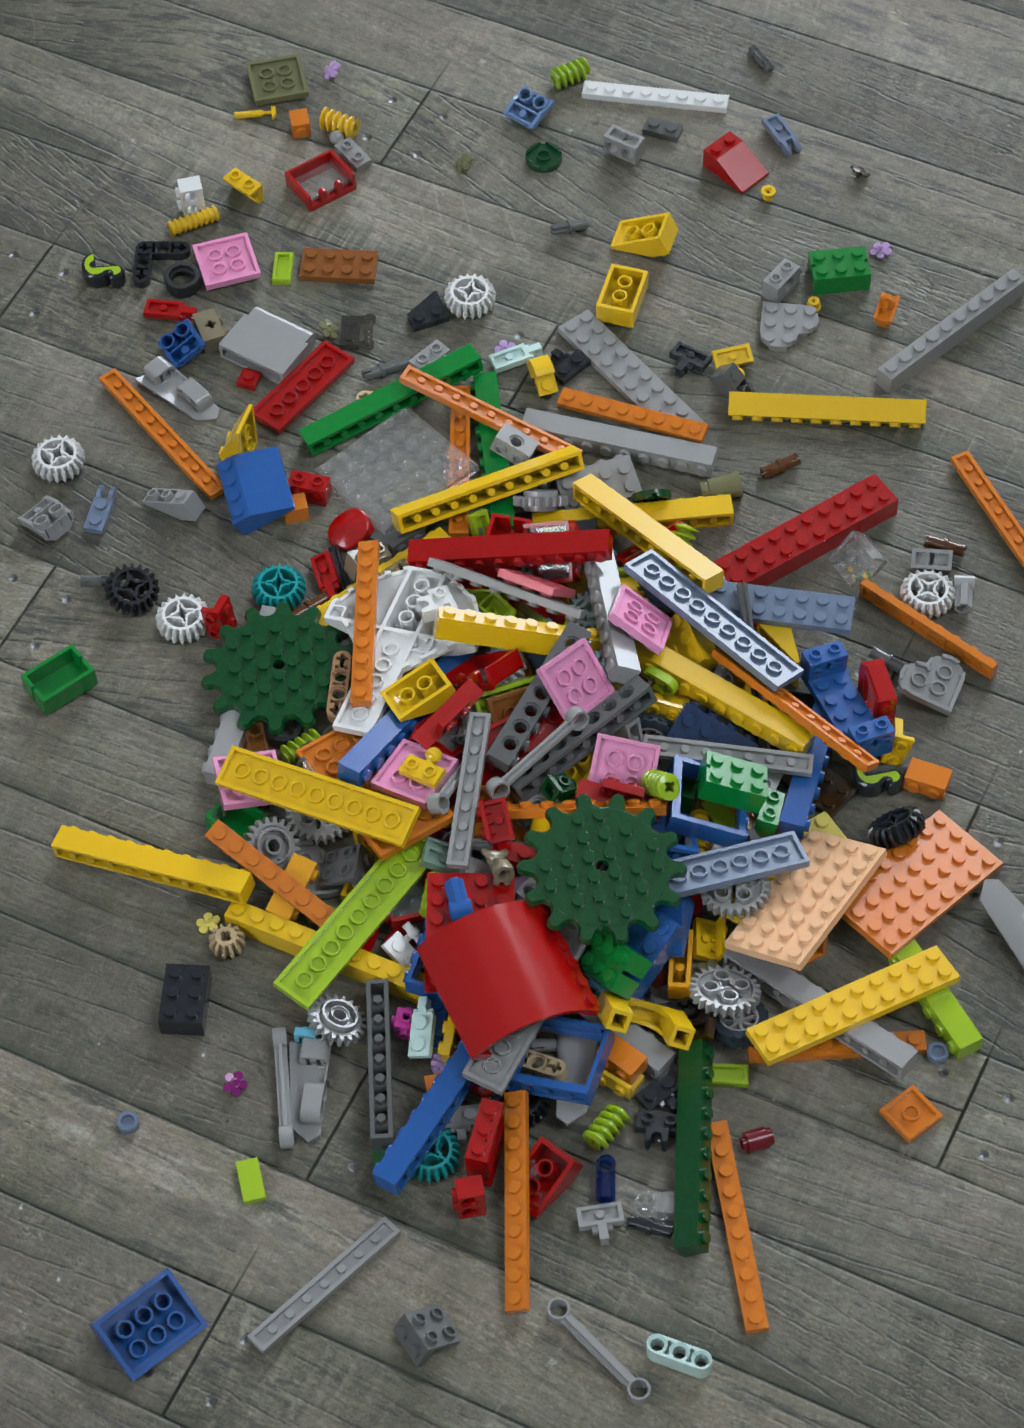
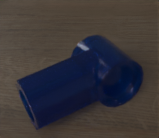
M604 1154L598 1157L595 1170V1201L601 1204L615 1202L616 1160L613 1156ZM607 1165L610 1166L611 1169L608 1171H604L600 1167Z

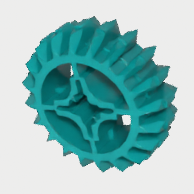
M279 563L275 567L271 564L269 569L264 567L263 572L258 571L257 577H254L251 587L253 598L258 606L276 607L279 602L284 601L293 610H295V605H301V600L304 599L307 590L302 573L297 571L295 566L290 568L288 563L285 566Z
M449 1129L444 1132L442 1131L411 1177L412 1179L418 1176L419 1182L427 1179V1183L430 1184L431 1179H435L439 1183L440 1177L447 1180L448 1173L454 1174L455 1167L459 1166L458 1159L461 1158V1152L459 1151L460 1144L457 1142L456 1136L451 1135ZM443 1146H445L449 1152L446 1158H444L441 1153Z

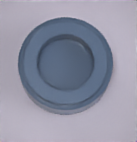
M933 1042L927 1048L926 1057L930 1063L942 1065L948 1060L949 1049L942 1042Z
M132 1111L121 1113L116 1120L118 1130L125 1135L135 1133L140 1126L137 1114Z

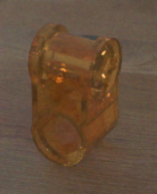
M257 721L250 729L245 730L248 743L247 750L252 752L267 751L269 748L264 726L261 722Z

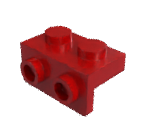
M221 594L213 609L202 607L200 610L208 636L214 639H221L218 634L221 626L229 625L233 628L237 626V619L235 618L233 606L228 595Z
M505 796L485 802L478 800L479 807H476L478 819L483 821L484 827L480 828L483 840H487L490 846L515 840Z

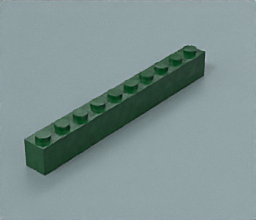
M704 1039L693 1040L688 1051L679 1048L673 1249L683 1257L709 1253V1243L711 1241L709 1222L711 1221L710 1201L712 1195L710 1180L712 1179V1172L710 1169L713 1156L711 1150V1139L713 1138L711 1122L713 1118L712 1098L714 1097V1092L712 1089V1079L714 1078L713 1058L715 1053L713 1047Z

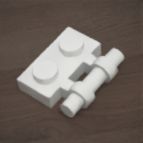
M408 921L402 926L407 932L405 936L397 931L381 947L394 962L410 968V958L413 951L416 950L410 945L409 941L413 939L417 944L420 930L416 926L413 927Z

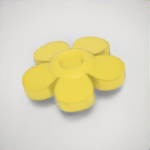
M208 912L204 914V919L199 918L196 921L199 932L206 934L209 930L212 932L213 928L218 929L217 924L220 923L221 919L218 915L213 916L212 913Z

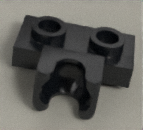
M638 1109L635 1132L646 1133L645 1149L649 1150L652 1143L658 1142L661 1144V1150L666 1152L669 1136L676 1137L677 1113Z

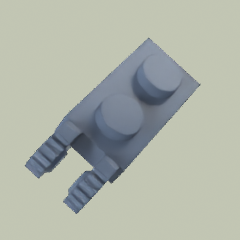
M779 113L762 119V125L777 145L782 148L786 157L792 155L791 148L788 145L790 143L795 152L799 153L802 151L801 144L797 140L796 135Z
M99 485L96 497L93 499L83 526L84 532L104 535L114 507L117 493L116 487L110 488L108 499L103 498L105 485Z

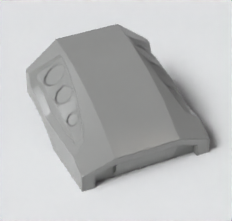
M46 495L43 497L44 499L24 515L19 516L17 520L24 527L42 536L44 540L56 541L71 529L75 516L72 510L65 507L57 499Z

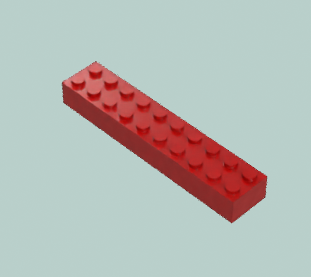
M874 473L715 560L713 563L724 570V577L728 582H746L747 584L768 586L897 514L899 499Z

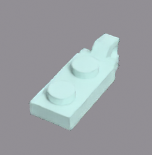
M539 342L530 346L522 343L489 355L488 361L497 374L523 365L527 359L543 355L542 347Z
M427 996L419 997L418 1009H414L412 1014L408 1057L410 1059L432 1058L436 1016L434 1015V1009L431 1008L432 1001Z

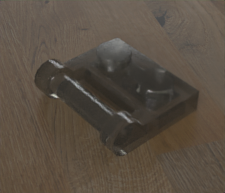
M374 314L342 316L340 349L372 350L374 348L373 328L376 323V316ZM361 325H366L365 339L360 341Z

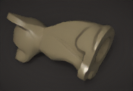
M482 848L481 853L486 857V862L494 876L493 884L498 886L500 882H504L505 886L510 885L511 880L515 876V870L506 859L509 853L508 850L491 851Z

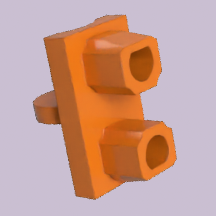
M885 292L881 293L873 316V321L877 322L878 327L888 328L889 325H892L901 296H892Z

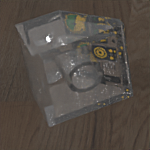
M853 530L827 559L851 588L859 585L865 578L868 580L876 576L888 562L887 558L866 533Z

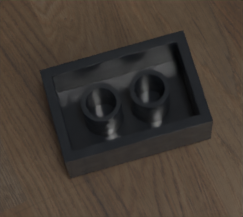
M166 963L158 1018L161 1034L205 1036L212 985L210 965Z

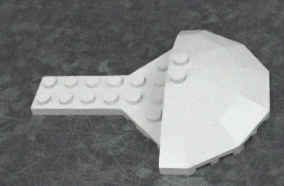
M404 566V570L392 573L389 570L385 571L384 575L378 576L373 706L352 708L350 704V688L332 725L334 731L364 737L383 717L388 707L380 692L402 678L405 672L420 666L430 658L460 656L477 652L480 645L434 639L433 626L435 620L423 623L422 612H417L416 610L417 598L426 596L429 589L447 585L458 609H470L479 612L476 597L466 591L461 583L459 584L451 578L450 573L445 572L442 575L430 569ZM356 587L347 589L348 593L339 599L337 597L334 598L323 617L325 623L347 633L352 642L354 636Z

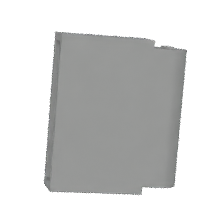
M255 307L249 315L244 314L218 344L220 357L243 368L262 372V377L279 384L309 356V351L316 342V334L260 307Z

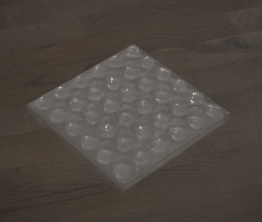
M407 407L389 417L314 471L315 474L330 477L332 490L353 508L363 510L368 516L369 521L387 536L396 530L393 526L389 509L457 486L478 472L479 466Z

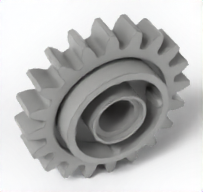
M528 489L523 491V494L513 496V505L524 507V511H557L558 506L568 505V495L558 494L556 489Z
M276 816L271 817L270 820L268 817H264L262 822L260 820L254 821L255 826H248L251 833L244 834V837L248 839L247 842L285 871L293 853L301 850L300 847L295 846V843H298L300 839L293 838L297 831L290 832L289 829L292 824L284 826L285 820L279 819L277 821ZM269 841L274 844L273 852L268 848Z
M326 994L324 999L320 997L307 1012V1015H309L307 1022L311 1023L310 1029H316L314 1035H322L321 1041L328 1039L329 1045L337 1042L338 1047H341L343 1042L349 1047L351 1042L357 1044L358 1040H362L366 1032L367 1019L364 1018L365 1012H359L360 1005H352L354 1000L347 1002L345 996L338 999L336 994H334L333 998Z

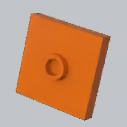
M911 1085L879 1109V1114L908 1144H911L943 1119V1115L914 1085Z

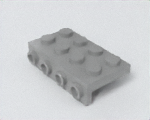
M619 454L606 461L604 459L598 460L592 465H584V470L553 480L559 494L568 495V505L563 506L564 510L585 508L573 499V482L589 474H593L627 500L632 499L633 493L642 491L629 454L624 456Z

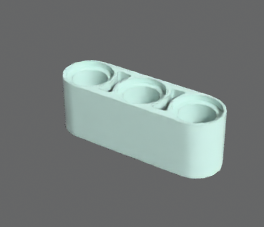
M653 1334L647 1340L646 1353L652 1362L700 1379L710 1375L712 1357L706 1350L662 1334ZM657 1345L661 1346L663 1349L660 1351H655L652 1349V1347ZM680 1353L683 1354L685 1357L682 1359H677L674 1357V1355ZM702 1361L705 1362L707 1365L704 1367H699L696 1365V1363Z

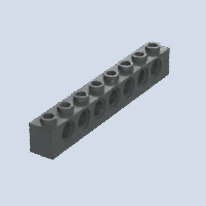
M569 621L541 666L567 649V646L573 645L582 638H586L591 646L592 641L590 637L592 632ZM537 673L486 754L485 762L505 773L519 763L520 757L518 756L520 752L527 750L531 742L529 740L530 736L537 734L541 726L539 723L541 718L546 719L552 708L550 704L553 700ZM542 695L545 697V699L539 700L538 698H536V696ZM526 712H532L535 716L530 717L526 715ZM520 728L523 729L525 732L517 733L515 729ZM511 745L514 747V750H507L504 746Z
M636 675L588 712V725L581 731L572 730L510 785V790L522 802L528 801L541 791L540 788L548 775L563 774L593 751L598 733L612 736L658 701L651 686Z
M388 979L366 980L370 1140L372 1150L387 1149L390 1144L394 1143Z

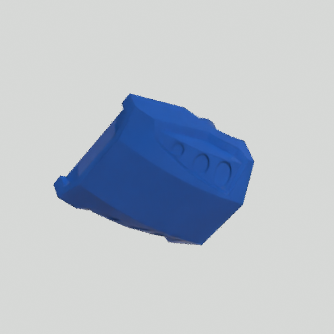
M187 318L184 320L185 322H179L175 326V330L164 334L157 342L176 369L187 364L207 346Z

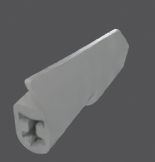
M158 356L145 365L143 368L145 375L136 378L137 382L194 420H218L220 408L214 404L210 393L192 377L187 379L163 356Z
M985 879L979 901L1024 969V905L999 879Z
M556 1034V1058L563 1060L568 1070V1075L562 1080L563 1082L586 1086L595 1061L598 1041ZM556 1100V1117L566 1125H570L578 1118L587 1114L588 1105Z
M303 1038L302 1044L289 1042L292 1127L307 1143L321 1136L327 1099L326 1079L332 1045H329L328 1040L321 1041V1039Z

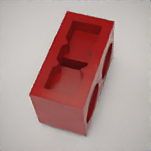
M292 470L288 479L291 494L304 492L307 503L326 507L332 493L330 477Z
M481 1174L454 1179L455 1188H451L452 1205L454 1212L458 1211L459 1219L487 1215Z

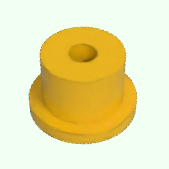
M765 185L761 188L762 198L765 201H771L774 198L776 189L771 185Z
M812 296L808 299L806 306H814L816 312L820 311L821 303L819 298Z

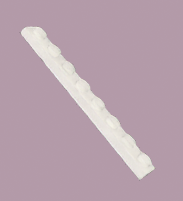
M587 80L584 81L582 99L727 113L729 95Z

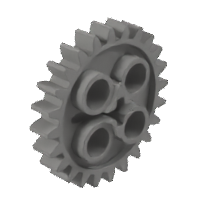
M765 877L738 884L736 886V900L734 904L732 902L735 885L700 893V897L702 898L703 905L707 906V911L713 910L714 916L721 913V919L728 915L730 920L734 916L741 920L742 915L750 918V912L757 915V908L764 909V903H769L768 897H771V883L769 878Z
M716 965V969L708 966L707 971L701 968L700 973L695 972L694 977L691 978L689 992L690 998L693 999V1004H699L698 1009L706 1008L705 1013L712 1011L715 1017L718 1014H722L723 1018L726 1015L734 1018L735 1014L743 1017V1012L750 1014L751 1010H756V1005H759L761 998V985L757 984V979H751V973L745 975L744 969L736 971V966L729 969L728 965H725L724 968Z

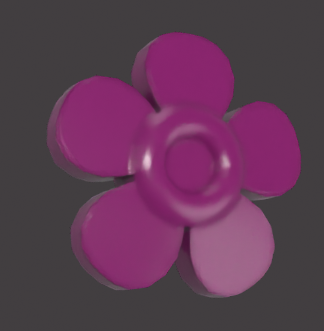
M235 1071L234 1074L226 1073L224 1080L229 1083L223 1085V1090L225 1092L231 1091L234 1097L240 1096L241 1089L247 1088V1081L241 1080L243 1073L240 1071Z

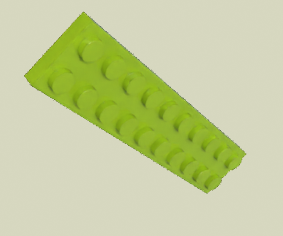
M426 839L418 841L384 861H381L379 858L273 982V986L309 1011L429 869L420 865Z

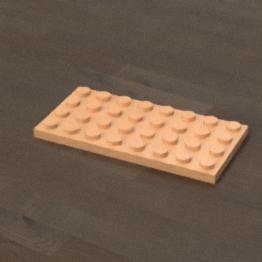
M811 829L801 842L810 860L809 867L778 874L770 882L771 897H768L769 903H764V909L757 908V915L750 912V918L743 917L724 942L725 948L801 971L887 857L886 849Z

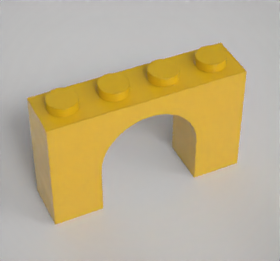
M602 989L598 999V1005L602 1011L598 1016L606 1029L626 1034L630 1022L637 1023L658 1032L664 1038L667 1045L689 1050L696 1030L683 1011L632 997L630 1000H627L614 992Z

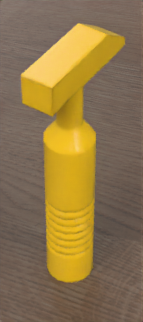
M271 106V111L252 110L234 112V118H255L272 114V120L277 117L276 106Z

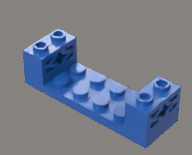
M840 640L802 651L799 666L804 671L801 678L827 721L874 757L892 752L896 730L886 715L874 718L846 672L848 653Z

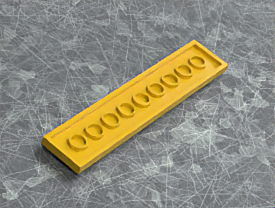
M232 745L215 780L217 786L401 848L405 847L421 812L419 806Z
M936 945L746 1029V1035L766 1064L771 1066L960 982V975Z

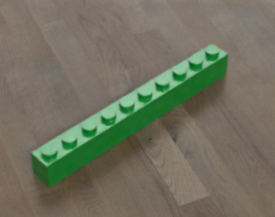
M471 343L430 364H426L418 370L454 386L484 369L481 357ZM398 379L304 426L298 431L302 443L310 455L314 457L430 397L399 383Z
M496 371L481 372L474 375L473 381H470L471 393H475L474 397L501 410ZM474 419V423L479 425L475 427L476 439L480 438L481 441L477 442L478 454H482V457H479L480 469H484L481 477L508 468V460L490 449L499 431ZM512 495L485 504V509L488 510L490 519L492 513L508 515L511 520V529L514 530L513 518L515 517Z

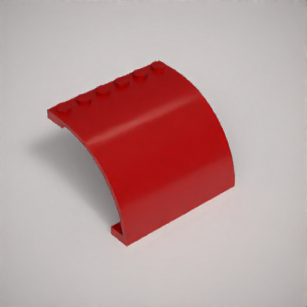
M523 900L493 905L452 922L430 936L416 948L471 1059L487 1060L492 1055L489 1050L492 1045L514 1032L539 1021L570 1013L596 1016L602 1011L598 1005L597 998L593 995L587 979L583 976L579 964L573 957L569 944L564 940L560 930L552 931L547 927V919L551 915L550 908L547 905L540 904L533 907L527 905Z

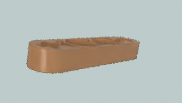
M339 651L333 657L326 708L328 720L334 723L337 715H333L336 709L335 706H338L340 711L350 689L352 657L347 651ZM342 659H346L343 665L344 668H341L340 662L342 661ZM339 675L346 676L344 681L339 682L335 680ZM337 692H341L344 694V696L340 699H335L333 697V695Z

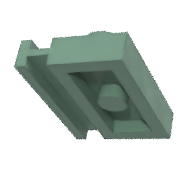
M428 836L425 840L420 865L440 873H464V869L447 868L446 861L449 844Z

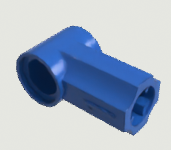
M453 877L444 882L451 921L454 922L473 913L470 898L467 897L463 879Z

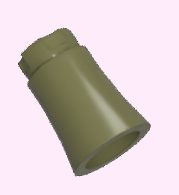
M738 470L699 482L701 496L703 497L719 494H731V498L743 497Z

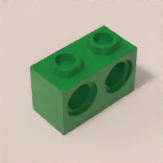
M767 788V799L759 814H756L753 828L761 838L775 834L779 824L785 793Z

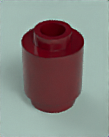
M762 1126L742 1132L739 1143L743 1151L746 1150L748 1154L770 1148V1145H774L775 1140L771 1128Z

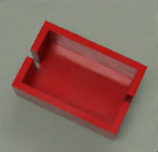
M492 513L485 535L530 533V528H523V524H530L532 520L514 517V532H511L510 516ZM511 565L505 566L502 569L521 571L522 567ZM494 566L478 569V573L496 578L500 568Z

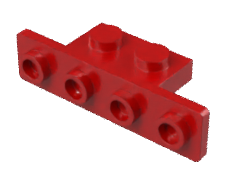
M470 679L467 680L413 734L412 738L425 750H428L447 731L450 732L457 725V721L461 717L464 718L471 711V707L484 695V691Z
M608 777L607 779L603 778L602 783L580 779L575 799L580 794H587L591 799L597 800V802H606L615 794L622 795L625 801L633 798L640 799V801H649V799L656 797L644 795L645 788H641V785L630 782L625 784L621 783L617 778Z

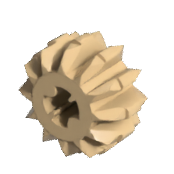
M229 922L227 927L220 924V929L213 928V934H210L208 939L210 942L209 948L216 957L221 956L225 960L227 956L234 959V954L241 955V949L245 948V935L240 931L238 925L232 927V924Z

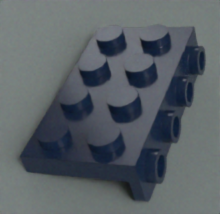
M693 701L682 704V709L665 736L756 748L759 746L754 743L755 738L746 733L743 735L736 732L737 727L728 722L724 725L718 721L720 717L710 711L707 714L700 710L701 706Z

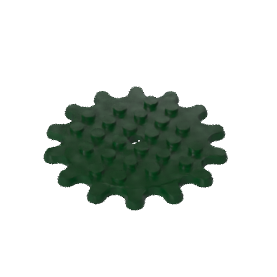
M284 601L279 602L275 612L269 616L260 615L254 608L247 609L244 615L246 624L243 627L221 626L218 634L224 640L225 645L219 649H207L203 654L204 662L214 665L216 670L202 678L201 686L204 690H218L221 692L220 698L214 702V712L223 714L229 710L238 711L240 716L237 726L241 730H248L255 722L264 721L268 724L269 733L275 736L283 732L285 723L290 720L298 721L303 728H312L316 723L314 712L318 708H327L334 655L339 651H347L351 654V657L353 656V645L344 646L337 643L338 639L345 632L331 625H320L321 611L317 607L312 606L304 614L294 615L291 613L290 605ZM342 659L340 662L341 668H343L346 659ZM278 664H284V665H285L282 669H275V668H274V667H275L274 665H278ZM339 675L335 680L339 682L344 681L346 676Z
M580 794L575 800L576 810L573 813H563L557 807L548 808L545 812V818L550 824L549 830L546 832L530 830L524 835V842L535 850V857L529 860H522L517 865V872L521 876L532 877L536 882L535 888L525 895L527 905L534 907L544 904L550 907L551 915L547 919V927L552 931H558L566 924H573L578 928V940L583 945L593 943L596 934L601 931L610 933L617 945H625L629 941V928L636 924L643 926L649 932L657 931L660 927V921L655 915V909L661 905L674 908L680 904L681 898L677 892L669 888V882L671 879L683 877L687 873V866L683 862L675 861L668 857V851L678 844L679 839L676 833L672 831L666 833L655 832L652 829V824L656 820V812L648 807L638 814H630L625 810V799L620 794L613 795L609 800V804L605 807L595 806L587 794ZM601 863L609 868L607 871L601 872L597 870L596 866Z

